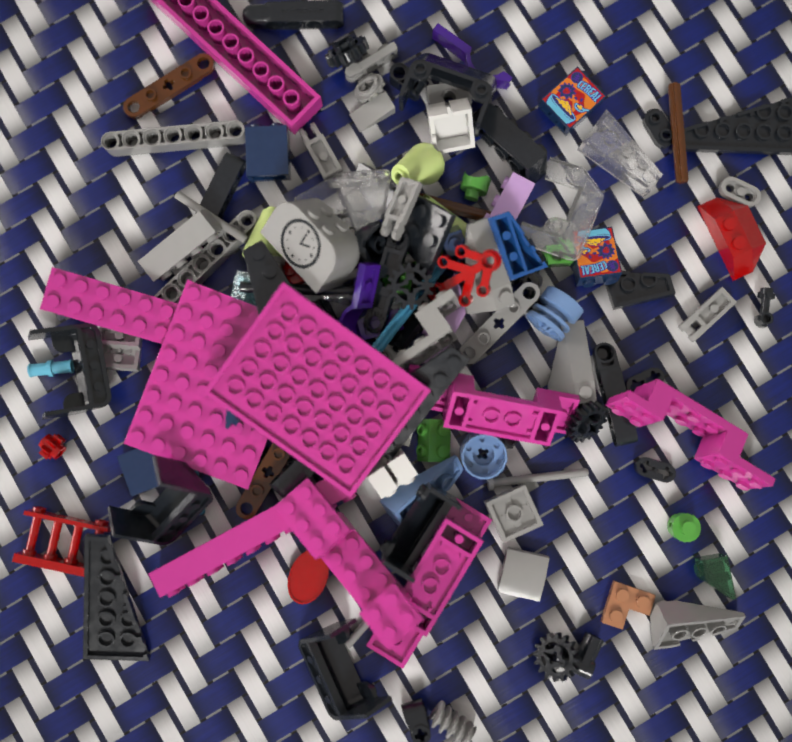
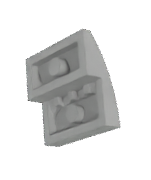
M100 326L99 331L107 370L139 372L143 338Z
M507 547L502 564L503 570L498 585V592L540 602L549 564V556Z

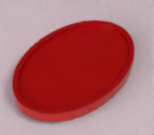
M308 550L295 560L288 576L287 586L289 595L298 604H308L315 600L323 591L329 576V567L321 558L315 560Z

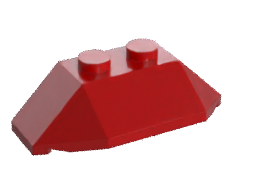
M718 197L697 206L732 280L734 281L752 273L766 242L749 206Z

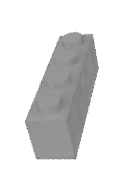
M208 209L200 210L143 256L138 263L153 282L160 279L165 281L173 275L171 272L176 267L180 269L188 263V257L191 255L195 257L204 250L202 248L203 245L206 243L211 244L219 238L218 233L223 229Z

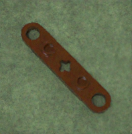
M206 53L198 54L126 99L123 105L125 113L130 118L139 119L148 112H152L200 82L204 77L209 76V74L211 75L215 68L213 58ZM202 60L209 62V66L206 69L199 68ZM170 82L173 87L172 90L167 88V83ZM135 103L140 105L137 112H130V105Z
M274 442L255 472L249 489H245L236 505V513L242 519H251L256 515L272 488L269 484L282 471L291 456ZM271 466L274 475L270 474L267 477L265 476L266 471L263 469L264 467L268 468ZM245 502L250 503L253 507V511L249 514L244 513L241 509L242 504Z

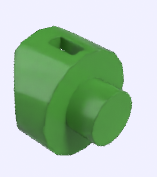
M464 172L460 184V189L465 192L464 198L477 202L479 196H486L491 178L487 175L472 177Z
M677 513L669 518L667 529L675 539L682 542H692L699 536L701 524L694 515Z

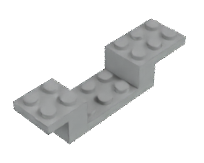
M452 289L441 291L436 295L435 300L430 303H424L417 309L415 316L428 333V336L418 338L414 341L412 347L408 350L403 349L395 355L396 358L392 360L406 372H408L409 364L419 366L458 339L445 320L446 316L461 307Z

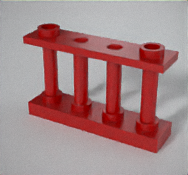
M33 506V509L24 510L23 515L32 516L33 520L26 548L23 551L14 553L12 562L84 577V563L78 562L77 559L83 527L94 529L95 534H104V532L111 531L108 524L109 521L96 519L94 522L46 511L47 508ZM42 519L54 521L47 553H44V555L36 553L37 550H35ZM63 523L75 525L68 557H65V559L57 558L58 555L56 554Z

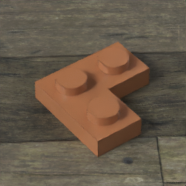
M613 580L600 621L623 630L629 609L650 616L656 595Z

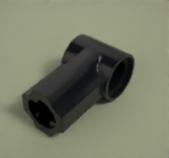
M585 632L578 647L580 652L576 654L577 657L581 658V661L576 663L580 669L573 671L575 674L587 680L591 678L596 666V657L604 640L592 633Z

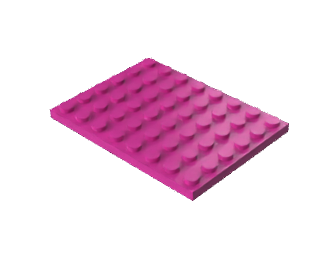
M187 280L124 444L153 455L185 462L193 470L247 490L249 489L268 438L243 420H240L237 426L232 424L229 429L225 428L226 408L206 395L204 391L258 318L256 306Z
M283 282L204 393L349 497H352L431 389Z

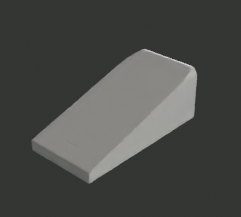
M383 91L378 94V97H374L371 102L368 101L352 112L350 117L361 133L394 114L395 106L387 92Z

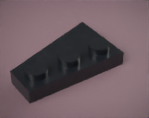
M622 270V274L616 283L605 285L613 310L671 297L676 294L670 274L630 273V271Z

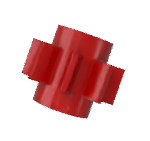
M51 434L46 435L39 442L38 446L42 449L39 454L46 460L48 458L58 459L67 449L64 446L66 440L59 434H54L53 436Z

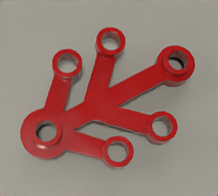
M466 244L457 246L455 248V255L458 258L467 257L478 261L473 266L452 260L449 255L440 256L437 259V264L440 268H449L460 273L443 283L435 282L433 287H429L433 295L427 294L428 298L431 300L436 299V287L441 292L465 280L462 295L459 296L458 301L463 307L469 306L473 302L471 293L476 274L482 270L481 284L477 286L476 292L480 297L490 294L491 286L489 284L492 272L497 270L502 263L501 255L494 249H488L481 253L469 249ZM460 247H461V248H464V250H465V254H464V255L460 254V252H459ZM489 256L494 258L493 264L489 263ZM442 258L447 260V265L442 263ZM481 286L486 288V293L481 291ZM464 296L468 298V303L463 301Z

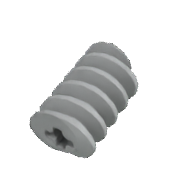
M443 700L437 703L429 716V720H433L431 728L440 725L438 733L447 730L445 738L448 739L453 735L452 742H458L459 740L461 742H470L477 730V726L474 727L472 721L466 722V717H459V712L456 710L452 712L450 705L445 707Z

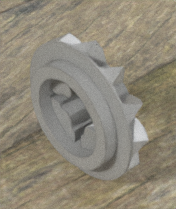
M370 74L364 77L355 88L354 95L356 99L365 103L367 101L371 102L374 97H378V93L383 91L382 87L385 85L380 74Z

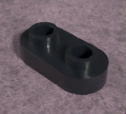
M648 110L642 119V124L656 147L660 149L670 147L672 145L670 123L661 110ZM652 116L657 117L658 121H654ZM662 134H667L668 139H665Z

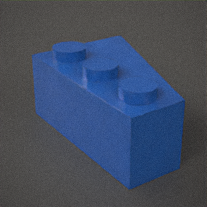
M510 211L488 218L510 281L548 267L545 261L542 262L535 252V247L530 245L525 238L524 231Z

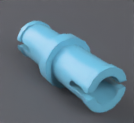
M72 359L56 362L48 360L46 363L28 364L27 366L29 377L44 375L54 377L56 374L74 373L75 370Z

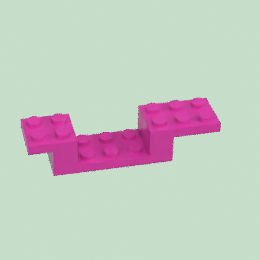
M409 364L408 373L410 374V372L421 366ZM459 373L431 410L443 412V427L550 446L555 432L567 433L565 431V428L568 426L566 422L572 419L570 415L575 414L580 398L579 395L542 388L536 389L533 401L476 391L474 376Z
M656 379L636 387L634 392L628 390L608 398L606 406L611 408L614 414L629 419L630 423L635 426L642 427L662 421L665 415L675 419L677 424L691 429L695 435L702 437L694 459L699 461L704 468L717 472L719 477L734 482L737 488L748 491L749 489H762L763 487L773 486L774 477L740 457L748 433L663 381Z
M309 478L305 479L274 506L275 510L315 560L321 558L361 607L362 611L359 615L387 650L393 647L424 619L409 601L412 598L391 571L382 564V560L342 512H336Z
M458 498L456 499L462 506L461 510L453 506L451 507L413 571L415 576L414 583L407 581L404 589L412 597L409 601L424 619L389 650H387L374 632L366 644L367 647L402 669L405 667L423 635L425 637L428 636L484 541L481 538L492 519Z

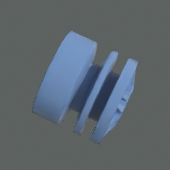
M548 286L539 297L540 302L544 306L535 303L532 306L534 311L529 310L526 317L538 331L561 342L565 337L564 333L570 331L566 322L575 324L584 311L569 295L558 288Z
M471 432L461 443L460 457L465 470L471 476L478 479H491L498 476L504 470L507 463V451L499 437ZM480 448L486 450V455L484 457L482 455H478V450Z

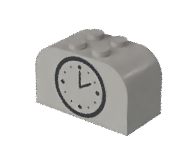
M317 198L279 204L260 232L316 294L342 286L360 260L355 234L344 221L339 219L330 206Z

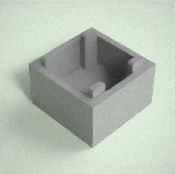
M524 484L515 486L483 501L503 543L543 526L542 520Z

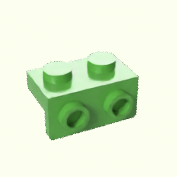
M423 419L417 427V460L442 462L450 457L451 429L443 427V419Z

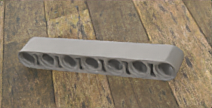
M238 120L112 131L105 133L101 137V145L110 155L116 157L237 146L245 143V127ZM235 130H242L240 135L233 136ZM215 132H221L219 137L212 138ZM194 134H200L198 139L192 140ZM179 135V139L177 141L171 142V139L174 136ZM159 137L156 143L151 144L153 138ZM138 139L135 145L130 146L133 140ZM117 141V144L110 148L111 143Z
M244 210L229 224L250 237L258 218L252 211ZM253 218L251 225H244L246 219ZM222 230L218 234L219 238L207 244L203 248L204 250L182 268L154 297L179 303L186 285V277L192 275V282L201 285L243 243L237 239L229 240L230 234ZM223 247V252L220 255H215L216 248ZM203 261H208L207 268L200 270V264ZM173 290H177L176 298L170 299V293Z

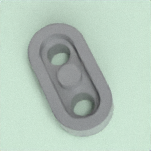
M736 177L725 178L718 187L719 193L723 198L748 205L749 208L758 204L761 199V192L757 187ZM726 186L731 188V192L726 190ZM745 195L750 197V201L745 199Z

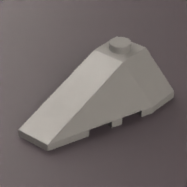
M487 218L466 224L465 244L469 249L481 253L488 249H494L499 252ZM491 256L488 257L489 263H494V258ZM466 257L465 264L473 266L478 263V261ZM503 260L501 266L492 272L489 284L491 292L485 297H480L476 292L477 286L481 284L483 270L476 274L471 293L473 302L464 308L466 314L498 311L515 304L511 282ZM481 286V291L486 293V288ZM464 296L463 301L468 303V298Z
M577 320L575 324L566 322L570 331L564 333L565 337L561 342H557L556 354L547 385L548 390L579 395V404H587L590 401L595 403L597 401L595 381L584 320Z
M663 600L656 603L650 614L652 647L654 650L680 646L679 641L691 638L692 642L707 633L715 636L739 628L746 616L743 612L682 601Z

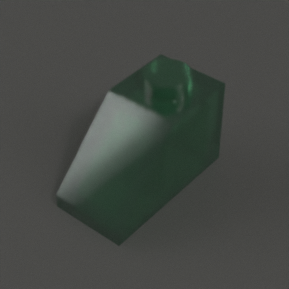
M717 553L695 557L694 571L696 576L731 600L736 599L728 556Z

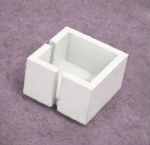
M468 98L451 100L449 105H445V102L426 105L430 140L437 151H440L442 154L475 147L472 108Z
M400 448L391 461L382 455L367 475V478L382 499L385 496L388 498L395 494L399 485H408L413 482L418 473Z

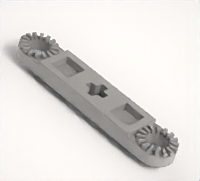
M526 282L513 293L515 304L496 311L461 346L459 350L462 353L468 347L475 350V357L469 360L467 364H473L478 361L539 299L540 289L535 283ZM532 287L535 289L536 294L532 299L524 297L523 292L525 288ZM496 318L499 320L503 318L504 328L498 327L496 329L494 327L496 324L494 320Z

